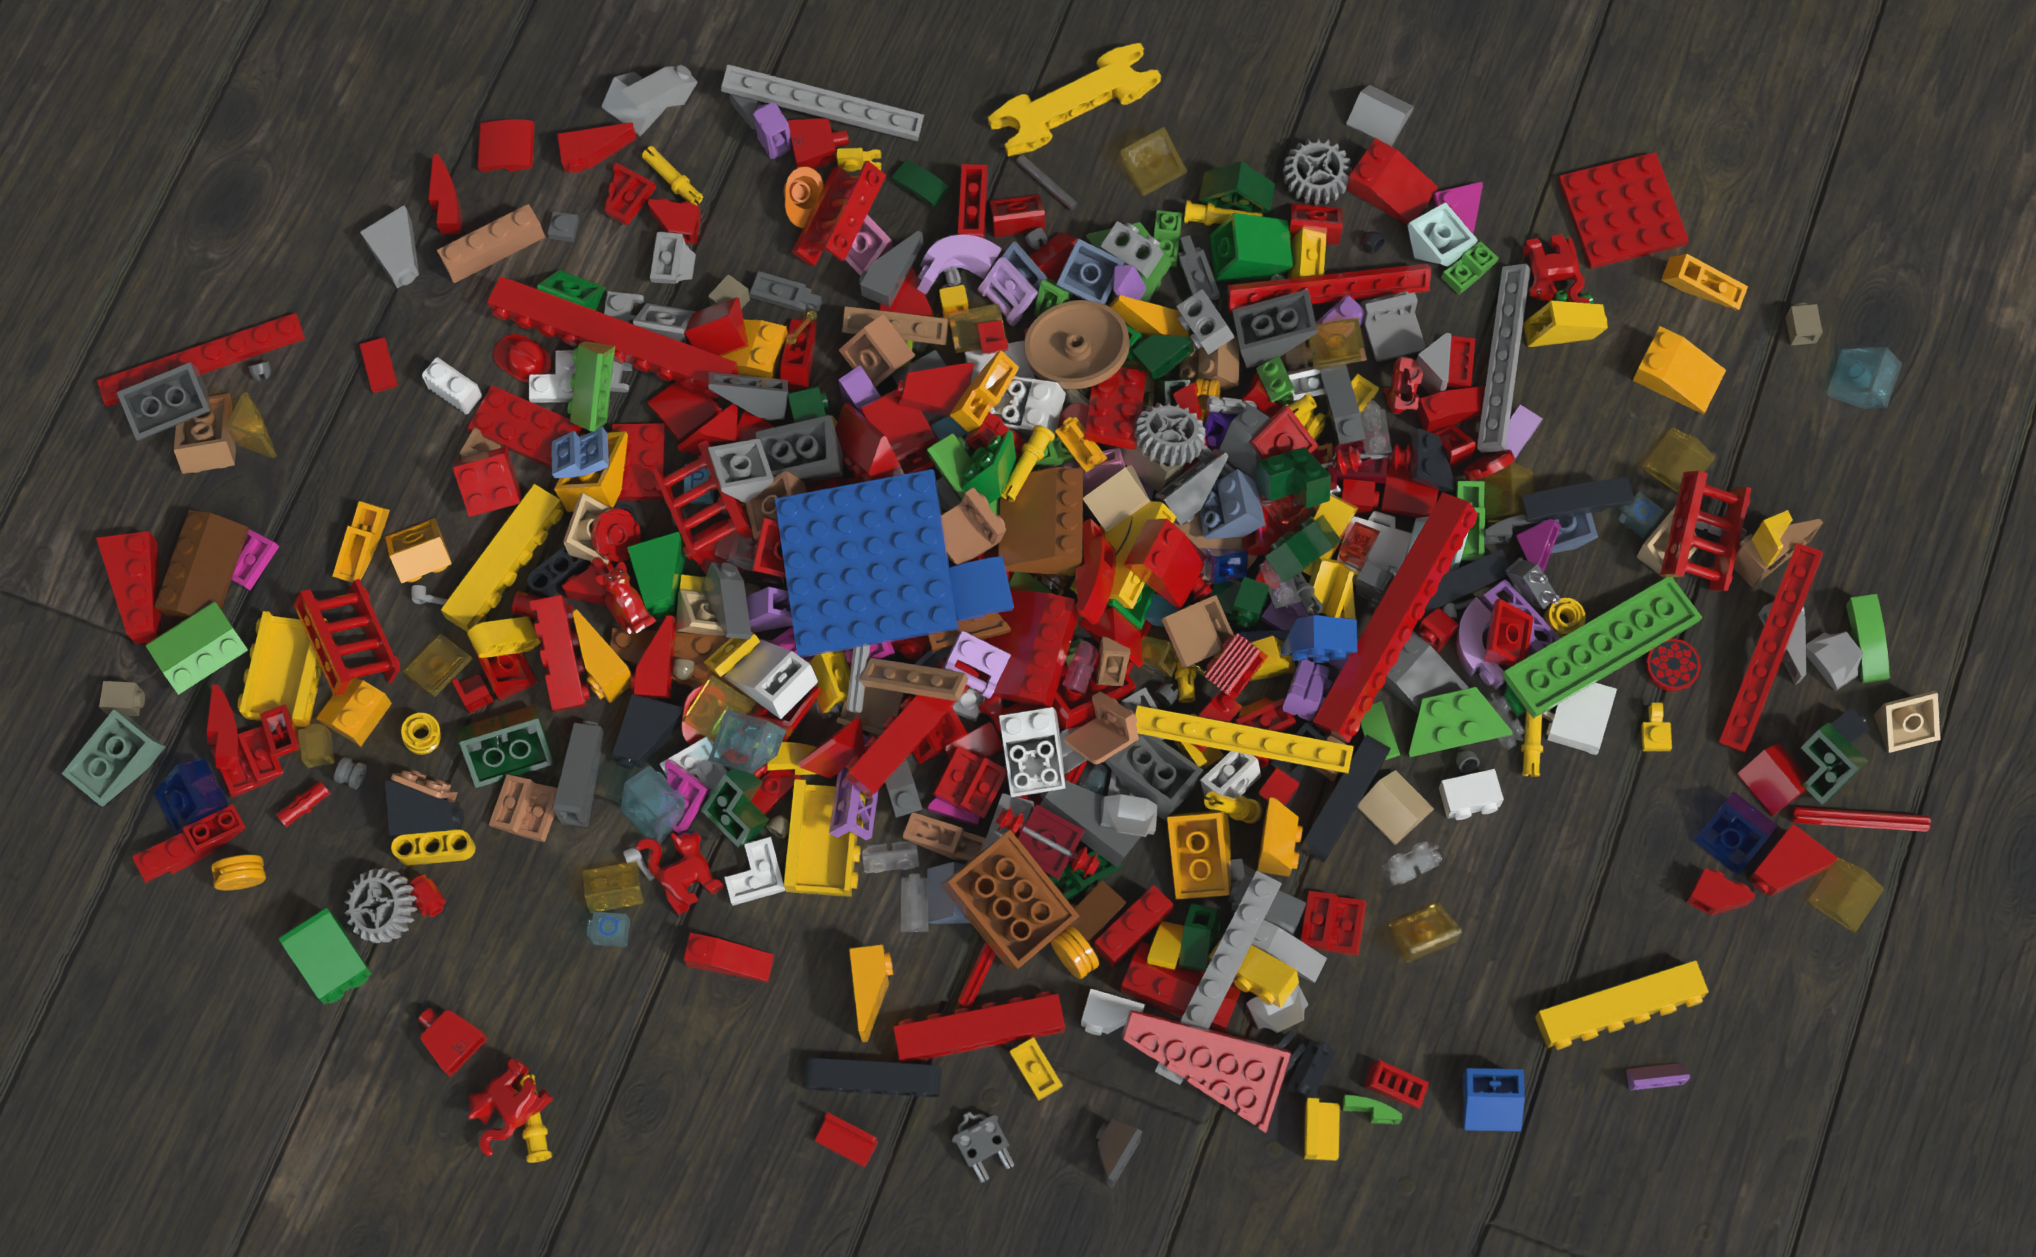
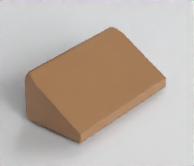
M1102 637L1095 669L1096 685L1123 686L1130 656L1129 648L1107 637Z

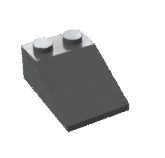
M1308 289L1233 309L1240 351L1247 368L1264 364L1278 355L1282 356L1318 333Z
M1413 631L1410 640L1403 646L1397 663L1390 669L1384 684L1386 689L1417 714H1419L1422 698L1469 688L1431 645Z
M1138 734L1139 740L1106 759L1105 763L1136 797L1146 798L1157 805V816L1167 822V817L1173 815L1197 786L1203 769L1159 738Z

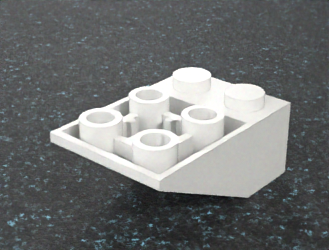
M1014 377L998 405L992 407L989 412L999 416L1005 426L1011 431L1018 432L1024 438H1031L1034 425L1044 426L1056 436L1054 431L1058 428L1066 393L1057 382Z
M760 640L754 647V650L749 655L744 656L724 676L726 680L780 719L818 682L808 662L794 652L764 640Z
M1051 707L999 716L1011 797L1066 789L1056 710Z

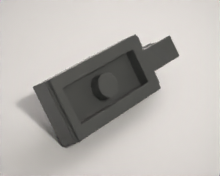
M1190 235L1180 238L1181 243L1179 245L1182 252L1178 253L1179 264L1191 296L1203 289L1210 301L1219 299L1220 293L1204 250H1201L1200 247L1194 248Z
M760 271L757 272L749 292L750 298L795 311L804 312L805 309L819 312L823 303L821 296L811 294L812 290L806 288L805 284Z

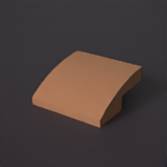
M507 774L489 825L515 835L545 842L555 815L553 806L558 788L536 784L530 779Z

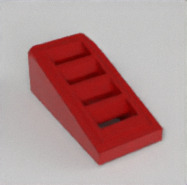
M1377 1060L1371 1064L1364 1088L1420 1109L1429 1082L1384 1061ZM1381 1072H1383L1382 1080L1378 1083ZM1391 1076L1395 1078L1392 1087L1389 1088L1387 1086ZM1402 1080H1404L1406 1082L1402 1093L1398 1092V1090L1400 1088ZM1412 1084L1417 1085L1413 1098L1408 1097Z

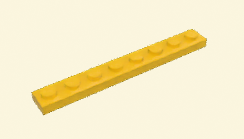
M1137 706L1136 709L1138 734L1349 773L1353 746L1143 706Z

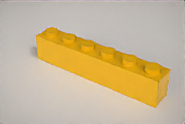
M535 484L532 486L442 607L441 611L447 620L466 632L475 625L485 622L486 614L491 608H495L499 604L503 591L507 586L510 587L515 582L517 572L522 566H526L530 562L534 549L546 540L548 530L562 518L564 508L560 499Z
M1693 961L1539 1011L1535 1018L1546 1047L1555 1046L1556 1050L1572 1045L1571 1040L1580 1037L1582 1041L1593 1039L1598 1036L1597 1032L1608 1029L1609 1033L1618 1031L1625 1027L1623 1023L1633 1020L1635 1024L1645 1022L1651 1019V1014L1660 1012L1661 1016L1670 1014L1677 1010L1676 1006L1685 1003L1687 1007L1695 1006L1703 1002L1702 998L1709 991L1697 961Z

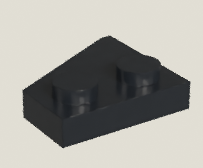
M1420 428L1413 431L1410 480L1451 494L1457 491V487L1440 436Z

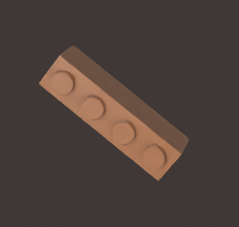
M527 204L437 251L453 283H456L545 238L537 217L530 205Z

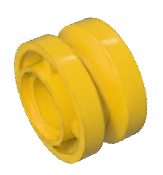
M1311 409L1301 416L1299 421L1316 441L1325 426L1326 415L1320 412L1315 416L1314 409Z
M1561 598L1558 604H1552L1545 611L1543 619L1560 638H1563L1585 624L1586 616L1583 607L1576 600ZM1560 614L1568 618L1569 624L1564 623L1560 619Z
M415 713L409 716L402 725L401 734L403 742L410 752L425 755L438 747L441 740L439 724L433 716L426 713ZM419 729H425L429 732L423 739L416 738L414 733Z

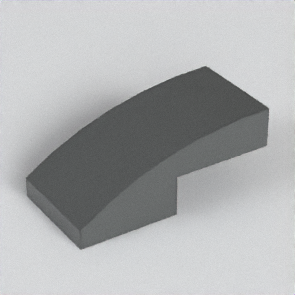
M1518 515L1500 521L1485 530L1484 544L1509 543L1512 533H1522L1537 526L1538 521L1526 522L1525 515Z

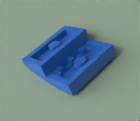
M1003 556L977 560L950 568L958 621L984 618L986 614L1012 611L1014 608Z

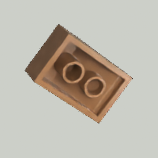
M230 393L208 397L211 408L210 412L176 425L174 452L182 474L198 473L204 470L226 468L235 465L236 446Z
M1820 519L1789 525L1780 538L1783 544L1782 550L1772 565L1767 567L1751 540L1753 535H1748L1739 544L1740 547L1737 550L1733 568L1753 588L1792 556L1796 543L1808 544L1823 522Z

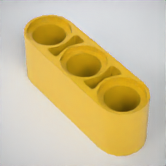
M529 617L483 622L475 625L467 632L480 658L527 652L541 643Z
M463 830L400 835L394 839L391 846L392 853L404 865L463 861L471 858L476 848L471 837ZM461 840L467 841L465 848L455 850L457 842ZM432 843H440L437 851L433 853L428 852V847ZM412 845V850L409 854L400 855L401 849L404 846Z

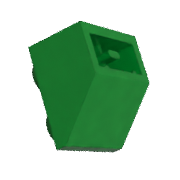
M1008 430L1001 436H994L988 446L985 448L979 447L971 457L973 462L963 474L965 477L961 486L963 491L967 492L975 488L978 493L986 497L989 504L1001 496L1016 464L1013 432Z

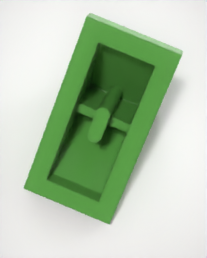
M1053 279L1043 280L1040 283L1034 315L1039 317L1046 310L1061 303L1069 302L1073 294L1056 286L1057 281Z

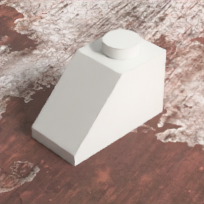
M1091 989L1081 1020V1026L1086 1027V1032L1094 1035H1101L1102 1032L1109 1034L1125 1025L1129 1010L1143 1013L1145 1004Z

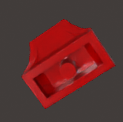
M1265 697L1239 710V718L1235 720V723L1283 733L1294 726L1296 720L1292 714L1283 711L1284 698L1273 701Z

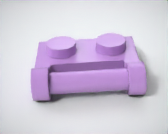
M1006 257L998 259L978 288L980 294L983 297L987 296L1007 317L1006 321L1011 326H1015L1021 321L1023 313L1038 293ZM994 287H996L1002 293V295L1014 306L1013 309L994 290Z
M960 631L942 669L964 672L955 667L958 659L990 675L987 682H984L966 673L968 677L966 685L982 692V696L990 699L1011 655L964 631Z

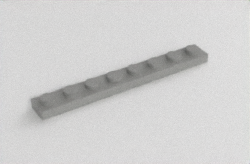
M727 65L721 88L722 92L769 104L776 103L777 106L918 141L924 118L923 114Z
M1527 264L1502 267L1477 445L1481 453L1506 450L1530 268Z
M1256 871L1180 1021L1181 1023L1209 1029L1282 883ZM1160 1062L1155 1070L1156 1073L1181 1085L1184 1079Z

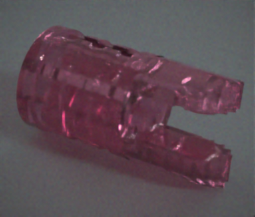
M1084 641L1079 644L1078 650H1076L1074 658L1070 662V667H1068V672L1065 675L1062 686L1085 694L1089 679L1094 671L1093 667L1097 659L1096 657L1098 656V649L1091 643Z

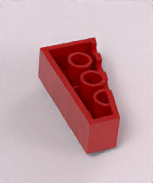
M150 531L96 538L127 635L135 644L151 642L162 635L161 611L155 608L160 592L158 541Z
M562 595L529 601L531 611H535L538 620H535L534 626L539 642L542 641L540 655L544 668H547L545 678L552 710L556 713L586 707V699H590L588 684H583L581 673H585L583 657H578L576 647H580L577 631H573L571 621H574L573 605H568V602Z

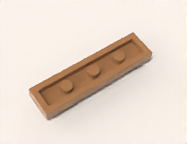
M845 306L842 329L844 333L857 334L865 326L884 314L903 340L946 345L949 319Z
M870 658L860 681L863 686L959 701L968 682V677L964 672Z

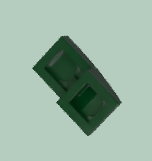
M906 160L891 177L894 184L913 192L916 199L933 207L950 189L938 177L909 160Z

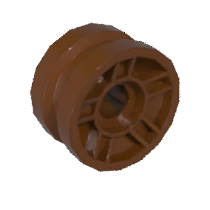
M1031 573L1032 577L1043 583L1053 594L1059 596L1064 593L1063 588L1069 586L1073 581L1068 575Z

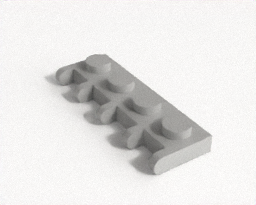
M608 292L604 314L633 324L634 319L637 317L632 315L633 304L643 303L644 296ZM614 361L611 391L629 392V385L621 383L622 371H632V364L627 362L621 364Z

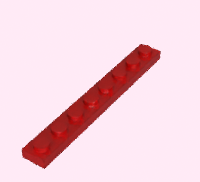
M1429 264L1228 285L1227 309L1229 313H1233V309L1307 289L1311 304L1341 301L1346 295L1354 300L1391 294L1396 295L1405 291L1408 293L1427 292L1430 289L1431 268Z
M294 313L97 381L103 401L108 407L120 403L117 392L187 363L197 366L200 375L304 340L305 336L299 318Z
M1796 543L1719 743L1721 745L1746 753L1822 559L1823 551Z

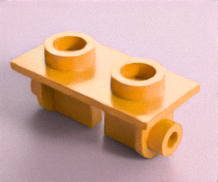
M1071 417L1067 418L1063 425L1054 431L1085 473L1107 460V457L1095 442L1084 440L1085 428L1076 417L1073 419Z

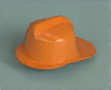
M799 167L792 171L783 189L786 214L789 220L800 228H804L823 190V181L820 174L809 167Z

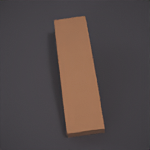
M914 812L911 813L903 834V839L964 864L982 851L986 840L984 837L965 832L961 827Z

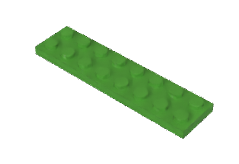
M1667 577L1505 670L1502 677L1534 719L1698 623L1703 617L1672 577Z

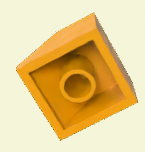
M435 518L385 537L389 556L401 583L417 581L422 575L430 572H441L448 565H451L448 550Z
M354 678L351 679L344 694L331 697L316 719L361 747L392 703L382 691L364 680Z

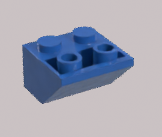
M1318 615L1298 618L1281 648V655L1292 656V660L1295 661L1313 658L1314 663H1327L1329 658L1336 660L1346 659L1347 654L1357 652V620Z
M1467 1068L1463 1073L1464 1131L1521 1132L1525 1099L1523 1069Z

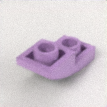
M1522 405L1518 407L1510 418L1506 449L1512 450L1515 459L1543 420V418Z

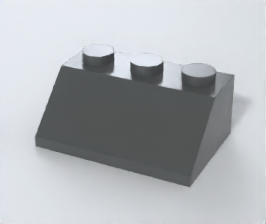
M187 363L117 392L137 441L211 411L207 389L198 367L192 363Z
M829 415L756 432V439L761 441L773 478L784 471H788L804 481L805 484L844 476L843 452L832 418Z

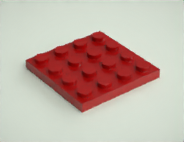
M1656 152L1559 176L1558 182L1590 269L1688 244V236Z

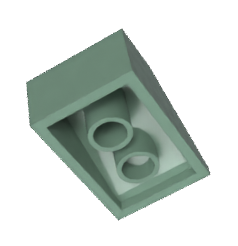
M113 709L62 774L103 807L146 771L165 746L129 716Z

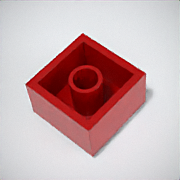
M507 446L455 461L453 470L469 517L521 502L522 493Z

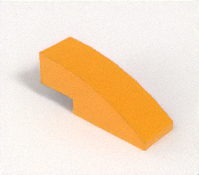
M998 351L964 392L950 416L967 432L981 427L990 409L1000 402L1019 367L1004 352Z
M359 501L352 526L347 527L333 577L352 583L356 579L361 581L381 538L390 512L389 509Z

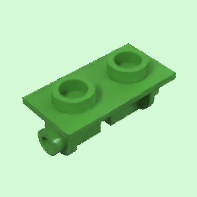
M1278 355L1256 368L1271 402L1273 403L1278 400L1281 405H1291L1294 400L1292 391L1295 388L1280 356Z

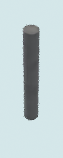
M1024 155L1017 159V164L1070 210L1077 206L1078 203Z

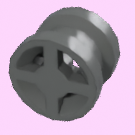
M343 757L336 768L334 781L340 784L345 782L350 788L358 789L366 774V764L361 762L356 764L352 762L351 758Z

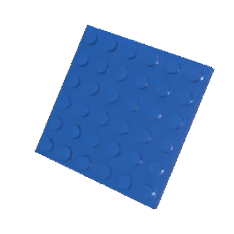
M933 469L775 499L794 636L799 657H808L959 629L936 477Z

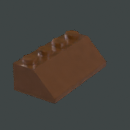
M188 510L155 608L169 618L184 621L213 601H216L220 609H222L249 528L213 513Z

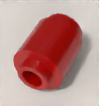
M421 875L408 884L414 887L410 895L417 898L413 902L422 916L429 915V917H434L443 911V905L446 900L432 879H428L426 875Z

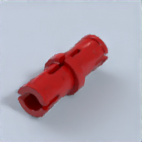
M318 781L301 796L299 794L295 796V800L276 813V815L287 828L303 814H309L312 811V807L331 793L321 781Z

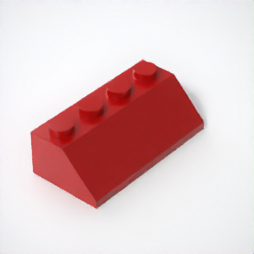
M848 402L844 404L835 430L843 452V463L849 472L853 471L856 478L863 482L905 475L886 436Z
M1141 941L1122 983L1121 993L1183 1017L1205 972L1179 968L1180 957L1178 958L1175 970L1148 964V955L1152 945ZM1232 982L1209 1027L1212 1030L1222 1033L1226 1031L1241 990L1234 982Z

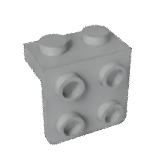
M1402 292L1389 299L1382 300L1377 298L1365 304L1363 322L1376 361L1383 362L1398 358L1399 356L1404 357L1420 353L1425 350V342L1415 314L1418 303L1415 292L1410 294Z

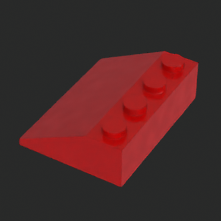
M1010 590L1014 608L1012 611L999 612V615L1004 622L1006 621L1011 631L990 637L988 644L1011 655L992 696L1044 709L1051 708L1079 617L1076 607L1077 601L1051 593ZM979 671L978 679L987 682L990 675ZM974 689V692L982 693V692H980V691Z

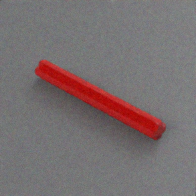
M1796 807L1793 810V822L1801 824L1923 832L1928 831L1931 826L1930 817L1925 815Z

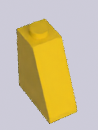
M1550 301L1523 323L1528 347L1590 340L1608 328L1602 304Z
M1274 636L1252 642L1268 655V658L1261 664V667L1258 668V671L1251 677L1250 681L1295 673L1296 666L1292 656L1281 655V648L1284 642ZM1221 653L1215 654L1214 658H1218Z

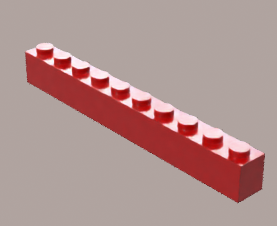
M502 276L499 277L487 301L492 315L500 320L510 319L522 328L529 329L531 327L539 330L544 336L550 338L553 336L559 337L571 346L579 345L584 341L615 346V362L621 364L627 362L642 372L649 370L657 373V376L666 381L673 379L688 389L694 390L698 388L703 390L708 396L713 398L722 396L708 389L709 372L739 375V369L735 361Z
M1446 493L1441 494L1358 640L1357 652L1350 654L1312 721L1323 733L1349 743L1351 738L1358 732L1364 715L1371 709L1377 692L1384 686L1390 669L1397 663L1405 643L1410 640L1412 630L1418 620L1423 617L1425 607L1431 597L1436 594L1438 584L1444 574L1449 571L1451 561L1457 551L1462 548L1468 531L1475 525L1478 513L1469 501Z

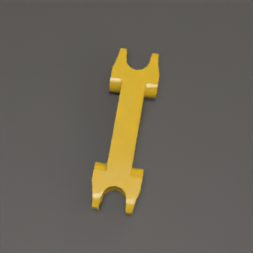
M1141 43L1119 47L1107 52L1097 61L1099 70L1033 102L1027 94H1022L1007 101L1002 107L988 117V124L991 129L1010 126L1019 131L1018 134L1005 144L1006 154L1014 156L1034 151L1052 139L1050 129L1116 97L1121 104L1127 105L1140 99L1149 90L1154 88L1161 80L1158 70L1140 73L1130 67L1144 55V48Z

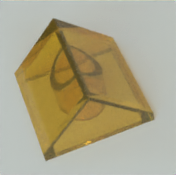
M999 303L947 314L955 352L980 349L976 324L980 322L1002 321Z
M1358 317L1316 325L1318 333L1309 338L1314 370L1366 360Z
M248 392L242 393L226 427L239 446L271 458L276 457L275 449L259 409Z
M1512 462L1507 467L1480 478V482H1484L1485 522H1500L1514 516L1524 515L1520 497L1534 493L1532 470Z
M1440 903L1389 924L1407 963L1456 943L1462 934L1461 928Z

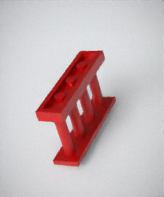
M865 161L859 175L852 177L840 166L834 167L792 253L809 266L816 265L822 251L825 250L829 251L840 261H844L880 190L886 174L869 161Z
M707 439L698 444L702 454L699 455L697 460L668 476H665L657 467L652 470L656 478L653 481L654 486L659 494H663L684 540L685 544L682 545L686 556L689 559L693 558L700 565L705 563L700 550L732 532H739L746 539L753 536L751 523L741 501L721 492L708 453V447L714 446ZM704 467L705 469L709 468L711 473L708 477L709 480L675 497L671 488L672 485ZM713 489L719 490L721 495L718 498L719 501L685 519L680 507ZM723 510L729 512L731 518L728 519L727 524L695 541L690 530L691 528Z
M1702 471L1684 472L1660 575L1684 577L1685 572L1709 579L1710 585L1708 590L1728 591L1733 578V567L1746 510L1750 504L1752 488L1736 487L1732 488L1731 492L1707 485L1708 473ZM1706 495L1727 502L1725 518L1700 510L1702 496ZM1697 520L1722 528L1719 544L1694 536ZM1691 546L1716 554L1713 569L1688 562Z
M360 579L353 581L347 594L317 600L314 598L311 589L300 591L294 607L334 696L344 694L351 679L383 672L388 683L394 681L400 670V662L390 648L369 601L368 591L366 588H363ZM352 604L358 616L328 623L324 621L320 611ZM363 627L368 638L338 646L334 643L331 633ZM373 649L378 660L375 663L348 669V667H345L341 656Z

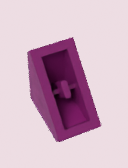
M1552 519L1516 535L1527 561L1538 564L1543 573L1561 525Z

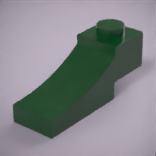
M1093 851L1088 855L1093 856L1097 852ZM1098 854L1096 859L1100 863L1093 875L1087 873L1084 878L1083 870L1077 869L1073 872V862L1066 865L1059 879L1050 876L1049 879L1070 903L1093 883L1097 884L1120 871L1123 864L1120 863L1116 868Z

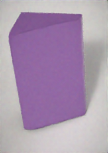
M1134 265L1115 266L1113 290L1117 297L1122 295L1140 300L1146 291V285Z
M1679 1063L1626 1070L1628 1086L1631 1091L1684 1085L1690 1079L1687 1070Z

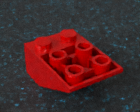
M896 390L860 407L863 416L886 436L904 474L921 472L934 466L926 452L927 449L938 443L937 438L921 410L898 405L900 396L896 395Z

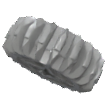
M1319 138L1315 140V143H1311L1307 139L1305 146L1298 143L1296 150L1291 149L1289 157L1285 158V167H1283L1284 183L1289 185L1288 190L1290 193L1296 192V199L1302 196L1305 197L1304 201L1306 204L1310 199L1314 200L1316 206L1319 204V200H1323L1326 205L1329 203L1330 198L1336 201L1339 193L1343 194L1348 185L1349 176L1352 173L1350 159L1345 158V150L1338 151V143L1332 147L1329 146V139L1325 141V144L1320 143ZM1329 163H1331L1337 172V177L1333 175L1332 170L1328 168ZM1297 167H1300L1306 175L1305 180L1299 175Z
M1169 402L1165 406H1162L1160 403H1157L1155 407L1148 406L1146 411L1141 412L1135 423L1134 437H1137V449H1141L1142 456L1149 455L1150 462L1158 460L1160 466L1163 463H1168L1172 467L1177 463L1182 467L1185 462L1191 463L1194 458H1197L1204 447L1206 433L1202 425L1203 421L1198 420L1197 413L1190 414L1189 407L1181 409L1179 403L1176 406H1171Z
M381 868L371 869L369 873L360 874V880L352 881L355 889L347 890L351 898L344 901L349 905V910L344 913L351 916L347 924L355 926L353 932L360 934L362 939L370 940L373 943H388L392 939L401 937V932L409 930L406 923L415 921L410 914L418 909L412 906V902L417 898L410 895L414 887L406 885L408 879L400 877V873L397 871Z

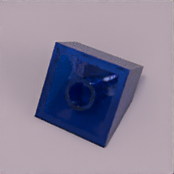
M205 759L178 763L154 792L175 835L183 833L182 828L218 812L228 805L225 794L222 792L213 771Z
M1733 791L1694 841L1738 875L1778 825Z

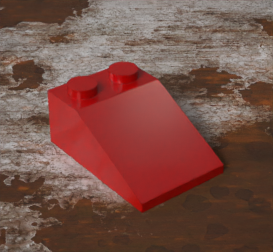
M1375 138L1350 174L1347 191L1406 225L1419 218L1438 190V186L1398 150Z
M1166 518L1148 519L1124 566L1175 608L1181 610L1204 567V563L1186 534Z
M1099 652L1092 654L1094 657L1092 659L1070 667L1064 666L1052 705L1057 712L1059 728L1063 732L1066 729L1082 727L1094 720L1096 713L1092 696L1100 691L1119 702L1136 689V684L1126 673L1123 686L1096 685L1095 669Z

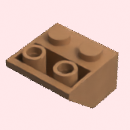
M1233 335V339L1209 355L1203 346L1198 349L1193 342L1194 352L1180 362L1179 379H1189L1190 384L1196 383L1198 378L1210 381L1218 380L1220 382V391L1238 386L1240 348L1238 337Z
M1216 595L1162 618L1166 632L1183 668L1223 651L1225 641L1229 637L1234 636Z

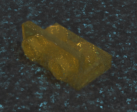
M637 861L583 871L584 896L589 912L629 907L644 902Z

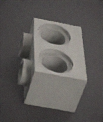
M1117 221L1101 244V249L1125 261L1124 266L1134 265L1139 275L1148 279L1164 255L1159 247L1160 242L1149 235L1146 238L1139 235V230L1128 222L1123 225ZM1124 237L1129 238L1127 244L1118 246L1120 239ZM1149 250V255L1146 258L1138 259L1142 251Z
M1203 289L1176 306L1182 314L1178 317L1179 321L1186 331L1191 328L1193 334L1190 335L1191 339L1198 349L1203 346L1208 355L1234 338L1229 327Z

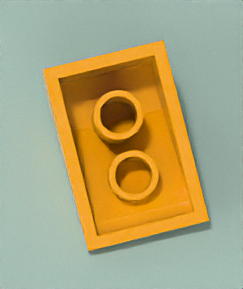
M744 320L749 346L721 357L737 362L739 375L776 379L788 336L787 327L763 320Z
M1660 326L1633 381L1704 414L1726 370L1687 339Z
M627 432L607 433L609 467L583 476L559 478L554 490L567 512L575 510L581 493L611 509L614 508L622 490L628 440Z
M576 609L573 612L585 668L589 675L586 680L591 685V690L600 700L604 697L611 703L631 687L632 675L628 666Z
M1269 798L1264 818L1257 871L1290 877L1292 868L1297 869L1299 853L1294 852L1295 842H1301L1302 826H1298L1299 817L1275 798Z
M1216 810L1173 814L1167 817L1176 899L1230 895L1231 857L1228 813Z
M883 945L850 949L858 1029L862 1042H868L889 985L888 976L893 975L890 952L885 953Z

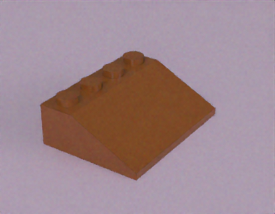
M1054 467L1030 472L1014 502L1008 501L1009 496L1006 500L1000 496L999 516L1005 523L1006 531L1001 542H999L998 557L1003 556L1006 571L1076 576V568L1081 566L1083 469Z
M1008 830L941 884L942 888L1009 971L1019 969L1079 917L1078 913L1011 830Z

